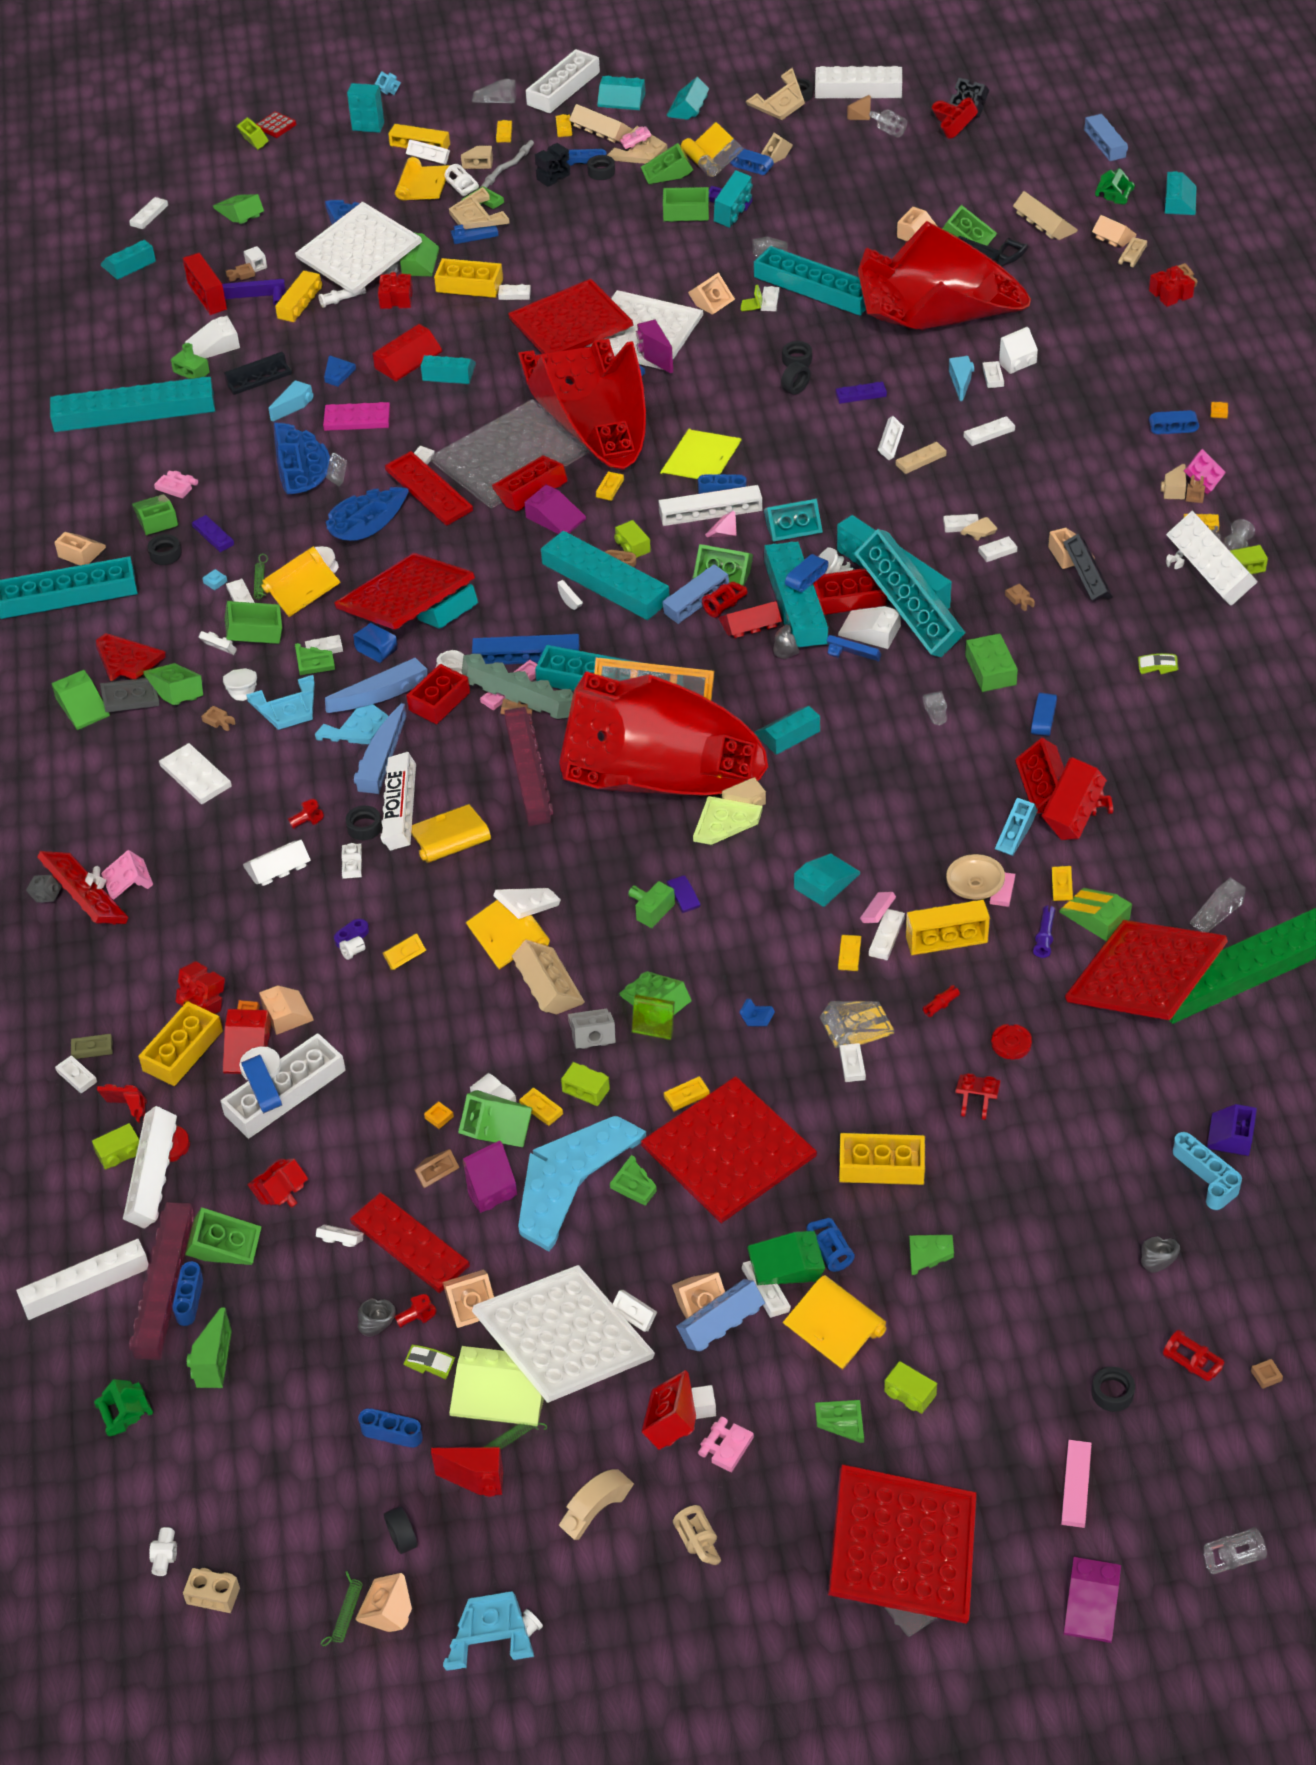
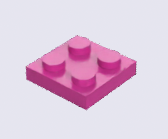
M1203 449L1195 455L1184 470L1190 478L1194 475L1196 481L1201 480V476H1204L1203 485L1205 486L1204 492L1206 494H1209L1226 473Z

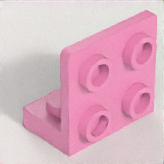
M127 850L101 873L102 877L106 879L105 885L110 898L113 900L134 882L138 886L142 885L147 889L153 885L144 859L130 850Z

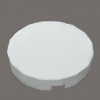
M256 1047L247 1051L242 1056L239 1064L243 1077L248 1080L241 1062L260 1054L271 1079H273L281 1068L278 1053L269 1047Z

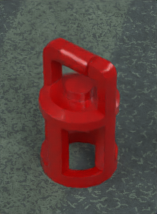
M736 582L722 584L719 586V589L702 598L703 608L708 615L716 618L730 606L736 605L737 600L745 596L748 590L745 586ZM721 597L724 602L719 604L717 598ZM711 602L715 606V610L713 611L708 605Z
M1180 1329L1171 1336L1163 1351L1164 1357L1173 1359L1187 1368L1189 1373H1195L1206 1381H1211L1224 1366L1223 1359L1210 1352L1205 1345L1201 1346L1185 1336V1333ZM1181 1344L1195 1352L1190 1360L1177 1352ZM1209 1359L1215 1364L1208 1372H1205L1202 1369L1206 1366Z

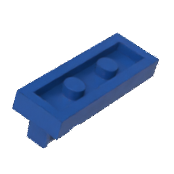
M463 224L454 226V230L451 231L454 244L498 236L496 225L464 229Z
M829 635L827 638L829 645L828 654L830 656L838 658L841 652L845 651L876 661L880 660L881 653L879 649Z

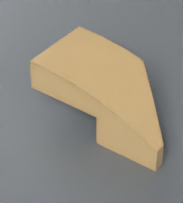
M985 517L968 525L960 533L964 536L966 534L972 535L978 541L981 536L985 537L995 534L997 527L988 517Z

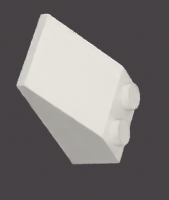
M228 316L210 321L185 341V343L192 344L194 354L202 358H209L240 348L238 334Z
M885 606L852 610L840 629L838 636L888 649L901 626V615L896 609Z

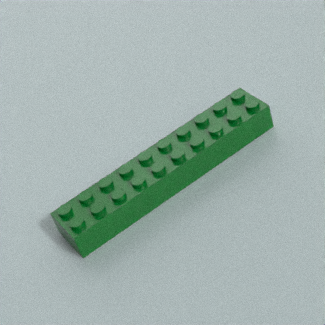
M1316 908L1221 950L1169 1021L1174 1024L1316 959Z

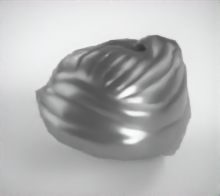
M787 624L776 632L773 649L774 655L784 660L799 654L795 637L790 633L791 627Z
M1157 1236L1147 1239L1142 1244L1141 1263L1143 1267L1151 1273L1167 1268L1176 1260L1180 1251V1245L1175 1239L1171 1238L1163 1240Z
M372 1298L362 1303L357 1314L360 1333L370 1337L382 1332L394 1319L396 1314L395 1307L390 1301L385 1299L377 1301Z

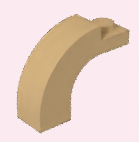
M619 1469L608 1470L597 1475L584 1485L566 1506L569 1510L559 1526L574 1540H579L597 1513L610 1503L622 1502L634 1483Z

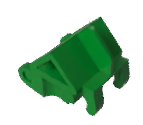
M1120 168L1115 171L1109 170L1101 175V181L1097 186L1095 196L1098 197L1100 192H1103L1106 200H1111L1115 204H1126L1135 184L1129 181V178Z
M113 1379L102 1392V1396L94 1401L95 1407L99 1408L106 1425L105 1432L107 1436H114L125 1432L129 1425L137 1423L141 1419L140 1416L144 1412H147L148 1416L153 1414L152 1408L144 1396L145 1391L139 1382L132 1385L131 1381ZM112 1404H115L119 1411L118 1416L114 1420L108 1408Z

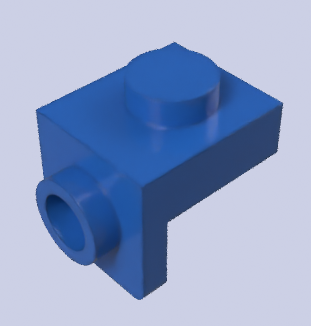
M746 999L740 1010V1015L747 1026H767L775 1013L772 1006H755L751 999Z

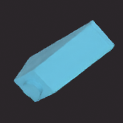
M969 356L949 358V373L960 401H963L972 372H974V364L970 362Z
M295 380L269 407L271 421L298 411L311 402L313 399L311 385Z
M1020 798L1016 799L995 850L1011 856L1014 855L1030 829L1038 811L1034 803Z

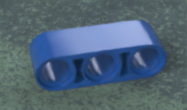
M738 148L729 159L734 167L760 175H765L774 165L771 157L744 148Z
M1191 410L1155 412L1149 416L1151 431L1154 434L1191 433L1199 428L1197 415Z
M704 474L698 477L699 494L747 487L746 477L743 475Z
M809 555L789 572L785 579V585L799 592L805 591L827 571L829 562L817 555Z
M1039 692L1031 734L1050 736L1057 702L1056 694Z
M259 1054L241 1062L263 1114L282 1106L278 1092L261 1055Z
M193 1261L187 1262L181 1267L173 1302V1312L177 1323L181 1326H188L194 1322L203 1285L200 1266Z
M369 1408L364 1409L359 1414L358 1420L361 1432L368 1438L411 1448L419 1446L423 1441L421 1426L416 1419Z

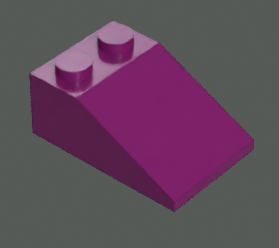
M656 319L637 324L638 331H636L638 344L636 346L638 353H641L645 360L669 373H673L672 345Z
M548 485L543 486L525 502L526 518L557 534L562 531L571 533L586 520V516L559 490Z
M500 1140L463 1158L468 1196L480 1213L490 1210L517 1195L516 1182Z
M1074 1557L1064 1635L1112 1643L1121 1565Z

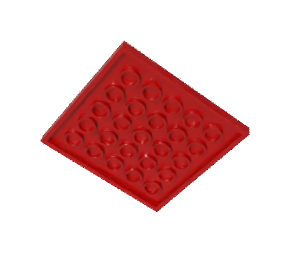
M588 279L508 313L509 319L542 354L584 348L596 340L613 336L620 331L634 326L633 320L592 279Z
M412 553L340 598L334 604L336 609L391 629H398L405 622L413 620L419 613L427 611L433 604L441 602L444 597L455 593L460 587L468 585L475 576L472 571Z
M1123 920L1065 995L1066 1001L1171 1020L1228 942L1227 937L1220 934Z
M736 1076L641 1140V1146L721 1224L817 1156V1151Z
M842 1465L839 1474L828 1595L967 1624L970 1615L976 1492Z

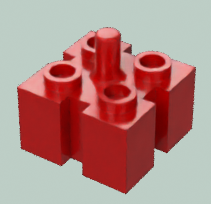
M1176 265L1166 269V272L1160 271L1150 276L1149 291L1155 297L1160 296V301L1168 307L1176 304L1179 299L1184 301L1192 298L1195 281L1188 275H1184V271Z
M391 272L390 274L380 275V286L378 289L380 309H392L393 306L411 308V297L413 294L411 274H399L397 277L395 272Z
M195 961L179 969L178 983L180 988L177 989L175 1002L183 1006L188 1001L216 1014L221 1011L222 997L219 996V993L223 992L225 978L214 971L208 973L207 967Z
M278 1159L263 1174H259L247 1185L260 1204L281 1205L287 1202L290 1207H293L297 1204V1201L290 1192L293 1191L295 1193L304 1187L303 1183L308 1180V1177L295 1159Z

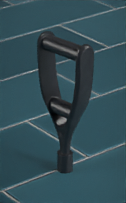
M1007 238L999 250L997 264L1002 267L1018 260L1027 251L1028 244ZM1008 245L1020 249L1012 256L1002 254Z

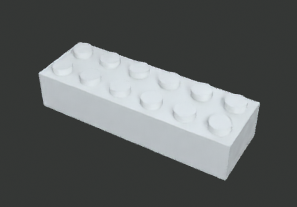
M575 49L526 89L527 105L551 113L600 72L599 57Z
M816 67L815 98H863L867 95H870L871 98H902V67Z
M1193 511L1166 534L1231 606L1258 582Z
M318 1033L280 1059V1071L272 1081L282 1106L263 1114L249 1081L220 1100L224 1115L248 1139L346 1071L343 1056Z

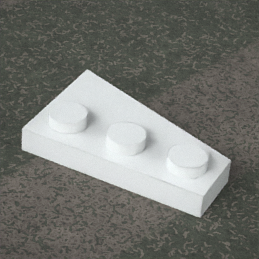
M549 888L495 890L493 895L518 919L559 906L561 901Z

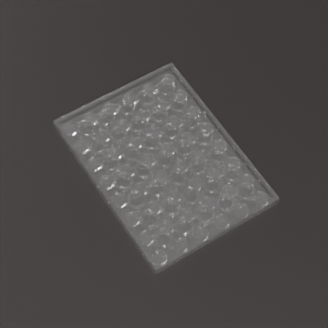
M532 399L434 453L431 457V462L487 506L493 508L502 503L492 488V485L542 455L562 463L565 467L588 454L590 450L557 422L546 409Z

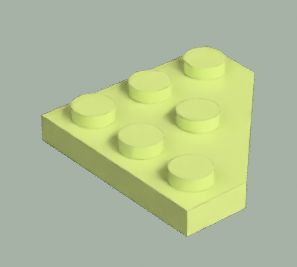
M708 796L693 835V841L712 845L758 825L763 808L760 805Z

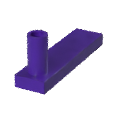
M284 279L222 284L225 299L273 295V304L276 305L282 298V295L286 293Z

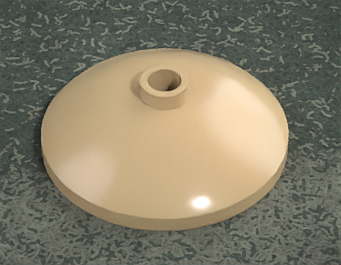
M973 854L963 856L955 860L947 870L949 888L955 894L967 899L978 900L991 897L1000 891L1005 881V872L1001 864L985 855Z

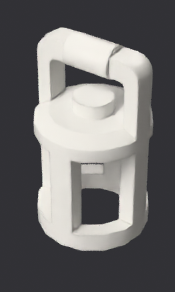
M459 164L450 165L445 171L446 181L462 196L471 193L479 187L472 176ZM451 171L458 176L454 180L449 177Z

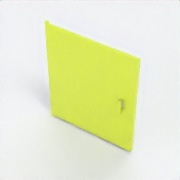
M689 428L660 473L698 479L699 476L704 474H721L742 439L695 431Z

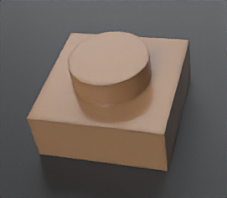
M1272 1359L1254 1365L1251 1368L1252 1374L1262 1389L1279 1383L1283 1379L1281 1372Z

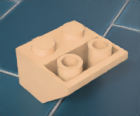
M912 207L898 221L897 238L908 241L926 221L934 225L936 224L925 210Z
M1067 528L1051 531L1049 535V549L1062 569L1075 566L1063 542L1076 534Z
M64 532L55 541L58 557L77 565L90 564L106 548V545L68 532Z

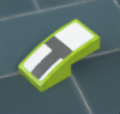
M1150 654L1138 657L1141 674L1156 670L1164 674L1178 670L1177 656L1174 654Z
M411 1345L403 1365L422 1374L426 1370L446 1379L455 1357L431 1348Z

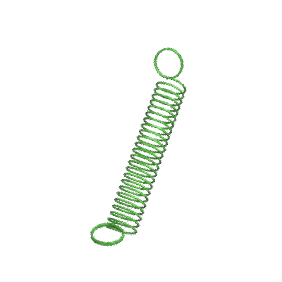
M256 564L254 596L256 597L257 594H260L262 598L265 595L263 594V588L262 590L261 588H256L261 586L260 583H256L264 579V564L261 567H258Z
M520 1423V1424H521V1423ZM523 1423V1424H524V1423ZM526 1423V1424H527V1423ZM538 1423V1425H539V1424L545 1425V1424H543V1423ZM517 1424L509 1432H505V1435H501V1438L494 1439L496 1440L495 1442L488 1443L486 1447H497L496 1444H501V1440L503 1442L515 1433L516 1435V1431L519 1430L520 1432V1428L523 1427L524 1429L523 1424L520 1426ZM524 1424V1425H525V1424ZM527 1424V1426H528V1424ZM530 1425V1427H531V1425ZM545 1425V1426H546V1428H545V1429H544V1430H546V1429H547V1425ZM525 1426V1427H526V1426ZM528 1426V1428H529V1426ZM533 1426V1428H534V1426ZM535 1426V1428H536L537 1430H539V1429ZM526 1428V1430H527V1428ZM531 1428V1429H533V1428ZM521 1429V1430H522V1429ZM524 1429V1431H525V1429ZM529 1429V1430H531V1429ZM527 1430V1432H528V1430ZM522 1431V1433H523V1431ZM517 1432V1433H518V1432ZM520 1432V1435H522L521 1432ZM526 1432V1433H527V1432ZM523 1433V1434H525V1433ZM518 1434V1436H519V1434ZM513 1435V1436H514V1435ZM511 1436V1438H512V1436ZM516 1436V1439L519 1437ZM519 1436V1437H521V1436ZM514 1437V1440H513V1439H512V1441L510 1440V1443L513 1442V1441H515V1437ZM509 1438V1440H510V1438ZM507 1439V1441H508V1439ZM505 1441V1443H506V1441ZM508 1442V1444H510V1443ZM503 1443V1444H504V1443ZM501 1444V1446H502V1444ZM508 1444L504 1445V1447L507 1446ZM484 1446V1447H485V1446ZM499 1446V1447H500V1446ZM502 1446V1448H504V1447ZM482 1447V1448H483V1447ZM500 1448V1449H502V1448Z
M346 1571V1575H347V1577H348V1579H349V1581H350V1585L354 1586V1584H351V1583H356V1582H352V1580H351L350 1577H349L348 1572ZM357 1585L351 1587L352 1589L349 1587L346 1597L350 1598L354 1592L360 1593L361 1588H356L353 1591ZM355 1595L349 1601H346V1599L344 1601V1604H348V1606H344L346 1608L342 1606L341 1611L345 1613H342L343 1615L340 1613L337 1623L341 1624L338 1625L340 1627H335L340 1630L335 1629L333 1635L337 1637L343 1635L345 1638L344 1635L347 1629L342 1625L347 1623L349 1626L348 1623L350 1621L345 1618L351 1620L352 1611L357 1600L355 1603L350 1601L357 1599ZM326 1637L325 1639H323L322 1642H321V1645H322V1643H323L324 1640H326L327 1638H331V1637ZM331 1638V1639L329 1640V1642H327L326 1644H324V1645H322V1646L327 1645V1644L330 1643V1641L333 1640V1639Z

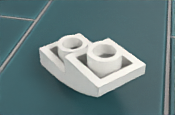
M350 843L342 845L343 879L362 877L361 844Z

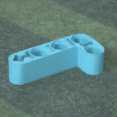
M1180 1132L1175 1136L1173 1155L1209 1184L1206 1204L1209 1208L1220 1210L1237 1197L1242 1177L1235 1169L1191 1134Z

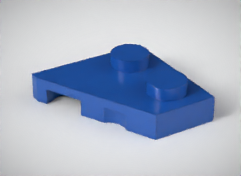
M329 356L324 376L325 383L339 387L356 370L355 364Z

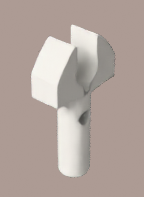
M1180 549L1175 556L1168 554L1166 558L1168 567L1175 561L1177 562L1174 569L1181 568L1184 565L1185 560L1181 559L1184 554Z
M95 866L93 873L88 872L85 878V882L89 886L92 885V882H95L97 889H102L106 883V879L100 877V867Z

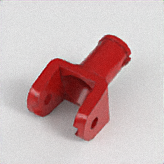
M1103 789L1091 816L1096 815L1097 807H1106L1108 814H1113L1112 798L1109 795L1104 796Z
M310 799L301 803L303 807L301 812L288 818L291 826L295 829V827L306 821H311L313 825L317 824L323 819L324 813L318 809L319 804L317 800Z
M421 1294L410 1299L412 1302L411 1307L395 1315L400 1328L417 1318L426 1323L435 1316L436 1308L431 1304L428 1295Z

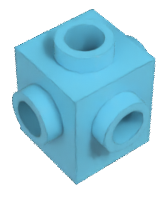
M381 71L375 85H380V91L383 93L395 95L401 82L396 80L397 76L392 73L388 75Z

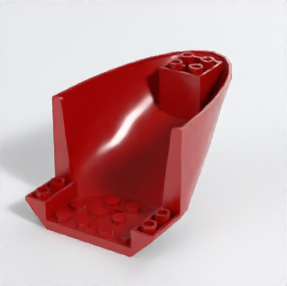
M928 221L916 231L892 259L879 254L876 250L866 248L858 269L867 314L885 322L913 329L923 330L948 326L978 318L1022 311L1028 308L1031 302V298L1023 286L1004 268L965 241Z
M609 338L596 340L591 347L540 355H535L534 350L518 353L526 382L532 395L557 422L584 444L597 459L609 467L623 470L636 461L642 450L645 436L646 408L641 370L633 341L626 342L616 356H614ZM565 379H571L573 384H567Z
M586 671L573 692L559 762L564 780L610 791L715 795L722 794V791L751 778L759 781L768 768L764 747L758 737L743 721L713 701L678 684L650 674L618 681ZM599 731L604 734L603 741H600L597 737Z

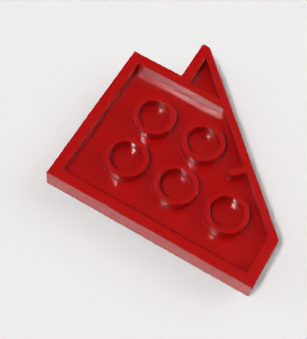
M107 633L96 640V648L110 681L115 680L120 675L130 679H137L144 674L143 671L151 669L165 658V651Z

